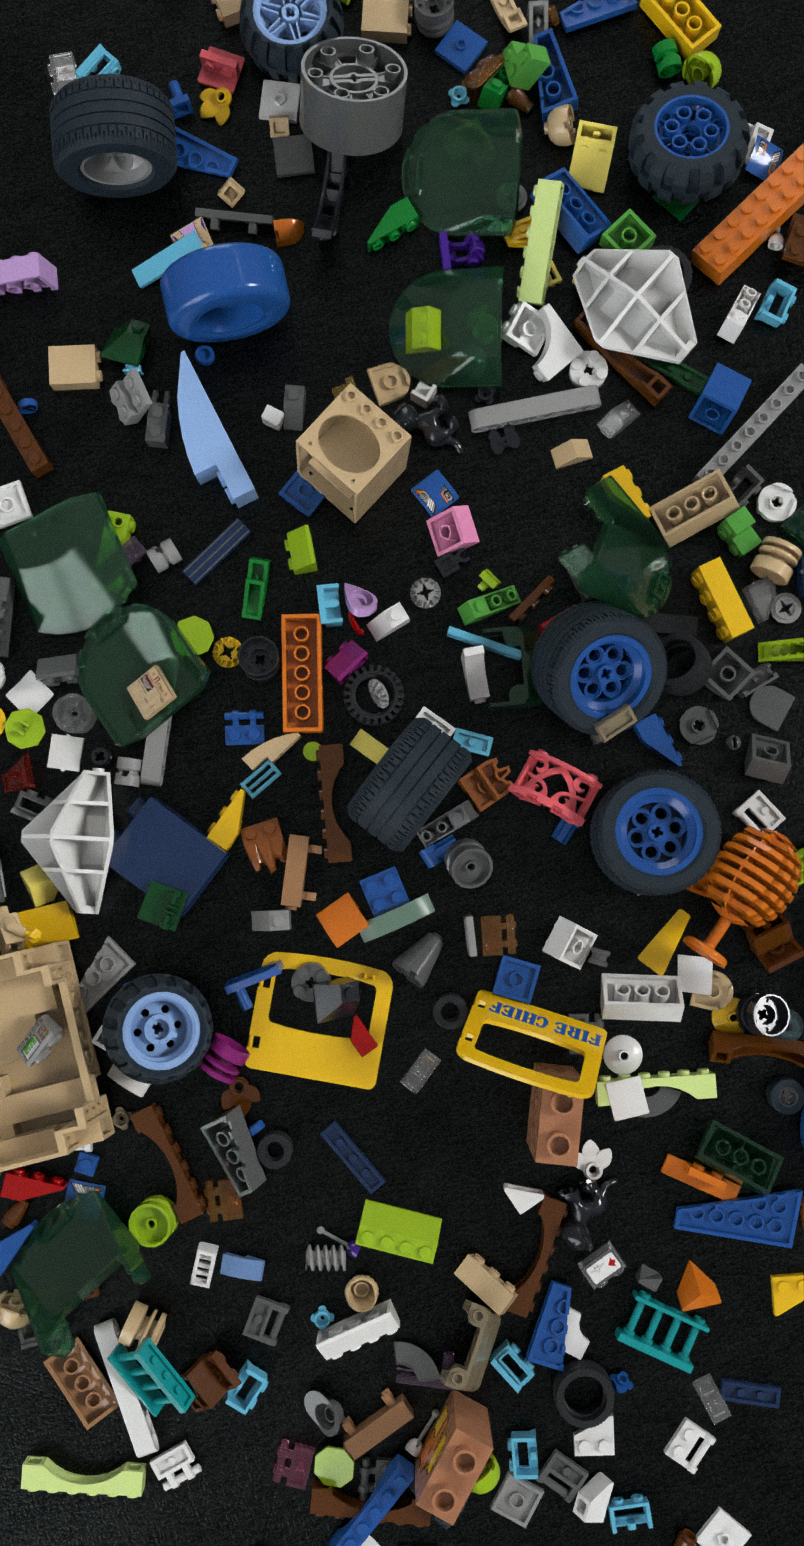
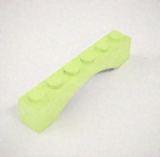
M698 1068L697 1072L681 1069L677 1070V1073L671 1074L670 1071H658L657 1075H650L649 1072L638 1073V1076L641 1077L643 1089L654 1086H668L685 1091L696 1099L717 1098L715 1073L709 1071V1068ZM619 1074L617 1078H611L610 1075L599 1076L595 1087V1100L598 1107L611 1106L606 1088L607 1083L636 1076H630V1074Z
M27 1456L22 1464L21 1489H27L29 1492L43 1490L48 1493L67 1492L71 1495L87 1493L90 1496L106 1494L109 1497L122 1495L128 1498H137L142 1496L145 1489L147 1463L126 1462L108 1473L86 1476L64 1470L48 1457Z

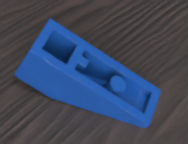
M36 1219L0 1239V1276L6 1271L38 1223Z

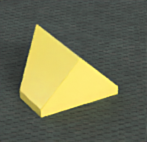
M39 865L20 872L35 908L55 899L58 889Z

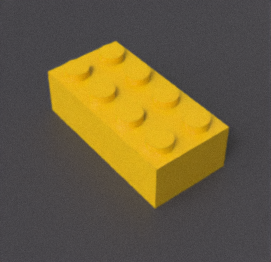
M640 0L639 6L666 38L676 40L679 53L685 60L693 53L702 51L717 39L722 25L700 0Z
M720 557L699 566L691 573V583L694 588L697 587L700 593L699 599L703 605H706L709 611L707 612L708 618L712 623L714 622L717 628L716 634L720 640L726 643L754 628Z

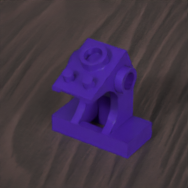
M447 231L439 232L443 277H451V267L464 265L474 267L479 262L484 261V243L473 232H471L470 236L464 238V242L459 243L448 241ZM467 250V256L456 258V251Z

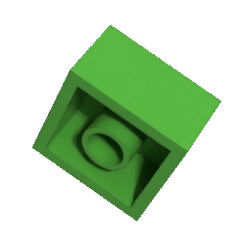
M629 209L602 234L599 245L603 249L649 250L653 246L656 235Z

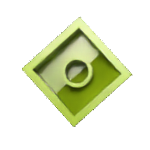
M431 306L411 308L406 313V354L441 350V310Z
M304 525L288 532V539L284 540L286 551H290L291 558H288L290 570H294L295 575L318 571L309 526Z

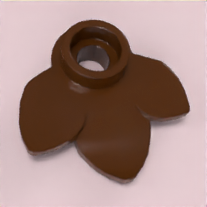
M236 1076L233 1084H229V1088L222 1094V1108L225 1110L233 1105L234 1107L240 1105L245 1116L250 1110L251 1102L260 1101V1093L255 1086L249 1085L244 1077ZM236 1083H241L243 1088L237 1089Z

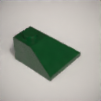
M132 319L115 328L101 352V357L138 367L151 344V324Z

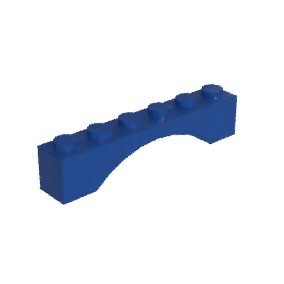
M397 1454L385 1469L375 1490L361 1510L349 1523L335 1532L326 1546H361L414 1480V1464L400 1454Z

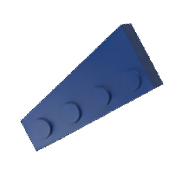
M552 28L534 35V44L546 47L551 63L538 78L542 124L547 122L549 113L558 106L571 104L573 111L578 110V96Z

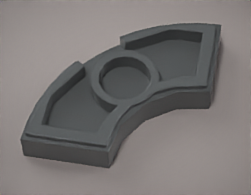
M660 1086L655 1093L645 1096L649 1113L636 1117H653L666 1112L676 1103L681 1091L668 1086Z
M394 1342L397 1365H405L411 1368L417 1375L419 1382L439 1380L437 1367L424 1350L410 1343Z

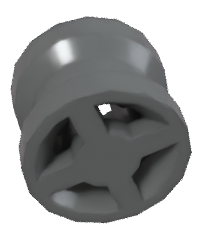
M591 947L592 955L588 962L607 967V957L610 956L611 952Z

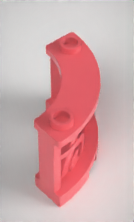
M538 749V751L530 750L528 753L530 756L515 784H510L508 791L521 800L538 806L543 804V806L551 808L550 812L569 824L582 827L585 822L584 817L598 790L603 785L598 782V778L595 775L586 774L557 758L549 756L547 752ZM538 762L544 764L542 768H538L536 765ZM535 767L538 773L537 775L532 773ZM562 774L569 792H558L551 798L547 797V786L542 779ZM537 782L543 787V790L540 792L535 791V789L539 787V785L536 784ZM581 783L587 784L590 787L585 798L576 795V792H585V789L579 787ZM560 797L570 798V801L564 798L566 801L564 804H560L558 800ZM577 801L582 802L577 813H575Z

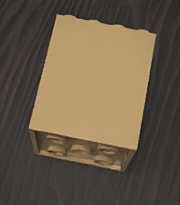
M350 383L296 440L297 472L350 520L356 523L406 469L412 436Z

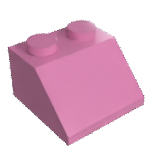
M468 505L452 506L426 521L438 557L444 556L449 552H457L460 548L467 549L480 542Z

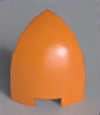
M298 219L273 220L277 247L295 244L302 238L305 231V224Z

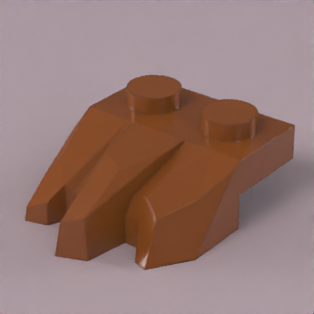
M497 757L485 761L457 781L478 813L510 792L508 788L513 782L504 779L511 772L510 767L497 768Z
M277 817L240 829L246 853L256 872L261 870L262 865H266L272 874L277 870L276 860L286 862L288 849Z

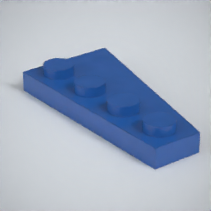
M579 0L561 11L559 19L565 33L635 10L638 3L636 0Z
M175 126L177 167L225 178L232 177L239 162L238 158Z
M551 1280L525 1356L527 1361L564 1371L565 1336L568 1330L567 1316L569 1315L572 1289L570 1286Z

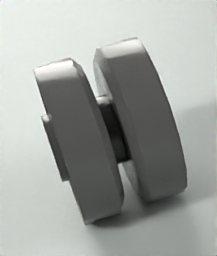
M459 839L446 850L444 857L445 867L459 886L468 889L476 888L486 883L493 871V861L484 847L475 839Z

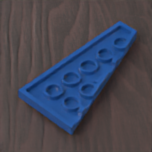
M794 1189L676 1207L673 1227L678 1230L792 1248L803 1191L802 1189Z

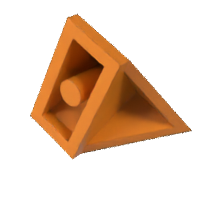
M689 1260L677 1290V1297L682 1312L721 1304L715 1283Z

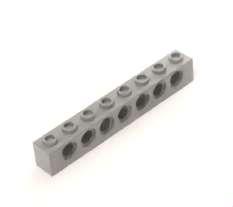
M802 363L693 478V483L717 469H720L724 475L804 390V365Z

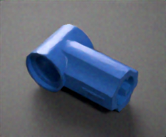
M561 818L551 837L566 845L574 830L579 826L569 824Z
M453 834L419 852L428 869L444 860L446 850L452 843L456 842Z

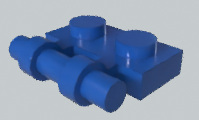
M232 710V712L224 713L225 720L233 721V726H225L226 746L261 745L265 743V725H257V719H264V711L250 710V712H239L238 710ZM250 719V725H239V720Z

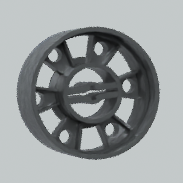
M361 37L330 38L310 47L301 61L299 122L303 133L317 146L341 155L365 156L390 148L398 141L403 129L408 69L405 61L390 47Z

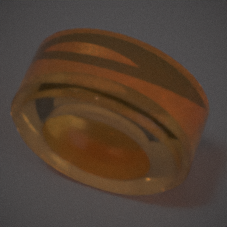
M554 4L548 6V20L552 27L559 25V17Z

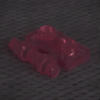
M282 1439L281 1446L277 1450V1463L273 1467V1481L279 1483L282 1476L287 1477L286 1486L305 1490L315 1447L296 1442L294 1450L288 1448L290 1441ZM286 1458L291 1459L290 1468L284 1466Z

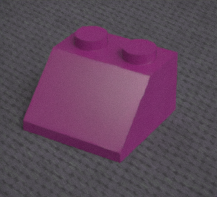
M353 640L349 643L345 641L338 649L340 652L336 656L331 655L325 661V670L341 686L348 680L350 675L354 674V671L358 670L369 659L368 653Z

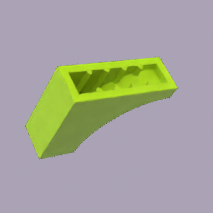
M804 638L758 643V662L804 661Z

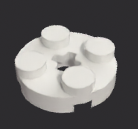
M596 350L583 351L571 361L569 368L570 380L578 388L590 385H597L599 388L608 374L607 362ZM586 367L593 369L592 375L584 373Z
M773 483L766 486L757 496L756 511L769 522H783L796 509L797 500L794 497L793 490L783 483ZM778 498L781 506L774 507L772 500Z

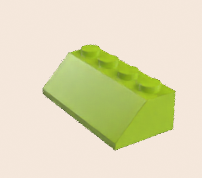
M365 1199L355 1244L433 1264L442 1218Z

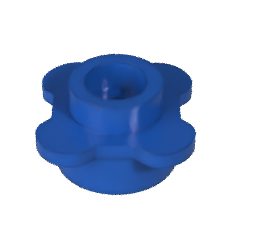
M624 1371L616 1375L611 1374L610 1376L613 1388L618 1393H625L627 1389L631 1390L633 1388V1383L629 1381L628 1374Z

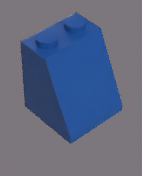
M717 363L688 418L722 435L738 411L752 380Z

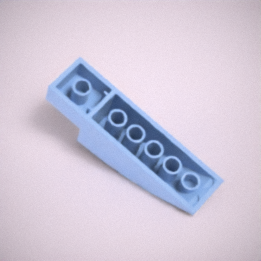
M182 351L180 355L177 401L182 438L188 459L200 485L218 477L223 488L227 486L224 490L231 504L236 503L237 507L240 508L258 499V495L185 351Z

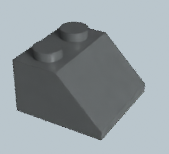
M726 646L712 661V672L705 686L713 693L730 701L756 672Z
M752 733L744 762L745 775L783 784L791 769L790 742Z

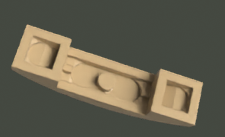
M490 0L498 18L509 33L527 26V21L520 7L517 8L513 0Z

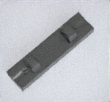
M195 208L196 217L211 219L210 229L214 231H220V220L249 223L248 233L252 235H257L258 225L274 226V217L270 215Z

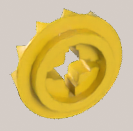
M229 636L220 638L214 644L212 651L216 663L225 668L238 665V652L241 643ZM224 645L228 647V649H233V651L231 652L232 659H230V657H228L227 655H222L225 652Z

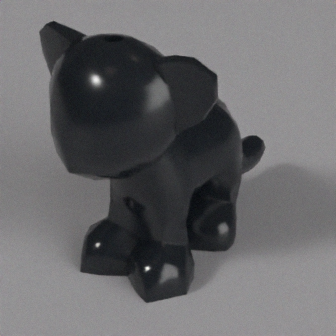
M442 394L434 397L433 408L429 411L418 413L412 405L404 402L393 413L391 419L406 432H410L415 428L422 431L426 441L433 447L449 444L456 449L458 455L464 452L462 444L451 436L460 427L456 417L453 414L445 416L443 427H441L438 417L449 410L447 400Z
M616 1177L608 1178L600 1187L596 1180L591 1182L590 1179H585L577 1182L578 1188L574 1190L572 1187H565L556 1192L560 1199L568 1201L571 1208L573 1220L566 1223L561 1231V1235L572 1250L582 1251L585 1249L590 1252L593 1249L590 1232L586 1225L591 1219L600 1216L606 1210V1192L609 1187L618 1183ZM579 1191L587 1193V1198L581 1199Z

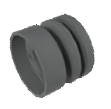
M414 0L415 24L419 32L430 38H438L447 34L454 23V0Z

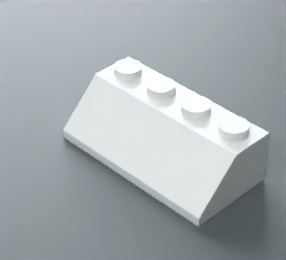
M601 973L600 1006L602 1019L681 1022L684 1000L680 976Z
M391 1299L375 1305L367 1312H359L328 1326L325 1330H319L316 1340V1347L326 1360L330 1358L334 1360L341 1357L348 1350L355 1351L366 1342L373 1343L384 1334L391 1335L397 1332L398 1328H400V1320Z

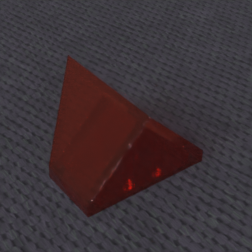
M29 750L6 773L1 774L5 793L35 788Z

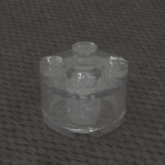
M70 693L60 697L55 702L52 715L56 725L61 730L72 734L87 733L94 726L97 711L96 706L88 698L76 693ZM72 712H77L78 715L73 716Z

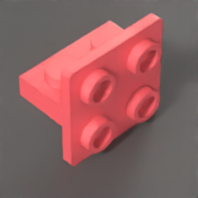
M212 46L209 47L208 51L202 49L199 55L202 68L197 79L198 83L215 89L224 87L231 94H234L245 64V58Z

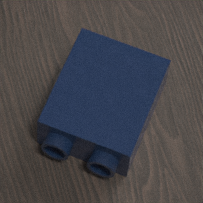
M139 797L126 813V816L132 821L122 833L118 829L114 830L113 849L109 866L144 893L147 892L151 880L189 893L181 917H183L231 853L209 839L205 833L158 798L150 797L146 802Z

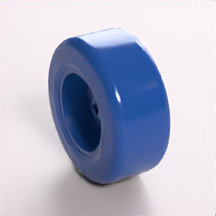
M231 242L197 249L174 261L168 266L161 278V292L168 324L178 336L191 341L205 343L226 342L258 334L278 323L287 314L290 307V295L280 257L273 250L258 244Z

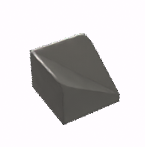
M641 1264L635 1275L639 1284L653 1292L657 1291L663 1279L660 1273L645 1264Z

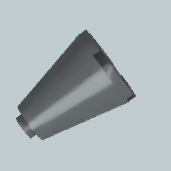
M428 932L397 957L392 963L393 967L400 974L403 973L410 982L423 988L444 945L442 942L443 938L436 932Z

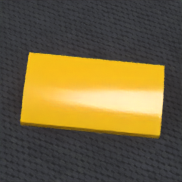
M67 900L17 913L21 925L26 927L27 931L31 932L36 928L42 933L41 939L34 944L30 943L26 938L25 949L29 945L36 948L54 942L79 938L73 908Z

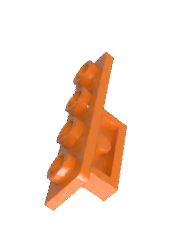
M669 1153L661 1168L662 1173L722 1200L736 1198L741 1188V1185L723 1178V1175L717 1171L712 1170V1172H709L699 1163L694 1162L691 1164Z

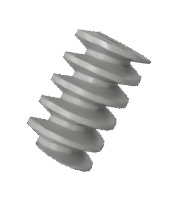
M308 1245L306 1250V1270L308 1265H310L311 1271H314L316 1265H318L319 1271H322L324 1265H326L327 1271H330L332 1265H334L335 1271H338L340 1265H342L343 1271H346V1251H344L343 1245L339 1246L338 1251H336L335 1245L331 1246L330 1251H328L327 1245H324L322 1251H320L319 1245H316L314 1251H312L311 1245Z

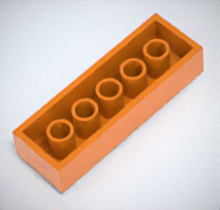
M281 614L283 732L285 734L297 732L324 733L322 624L320 614Z

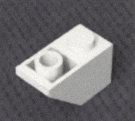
M598 1472L578 1491L573 1512L585 1523H603L614 1482L602 1472Z

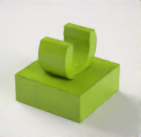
M485 569L479 575L483 581L477 587L483 592L489 586L492 589L496 588L501 581L488 569Z

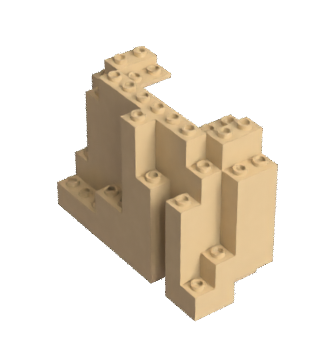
M69 940L0 956V1172L68 1155L80 1146L103 1141L115 1133L106 1094H99L95 1078L101 1075L94 1044L91 1043L93 1038L87 1013H85V1005L79 987ZM48 1014L65 1028L61 1033L64 1036L57 1045L54 1044L49 1049L51 1053L45 1061L28 1067L16 1048L40 1016Z

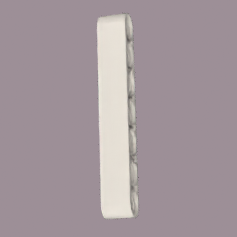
M115 1318L94 1325V1334L136 1456L141 1458L159 1450V1443L148 1409L107 1360L119 1343L117 1341L121 1331Z

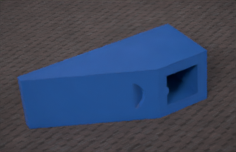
M655 713L632 726L640 743L674 767L682 766V756L678 750H674L672 746L674 743L669 733L666 734L663 728L665 724L660 716H657Z

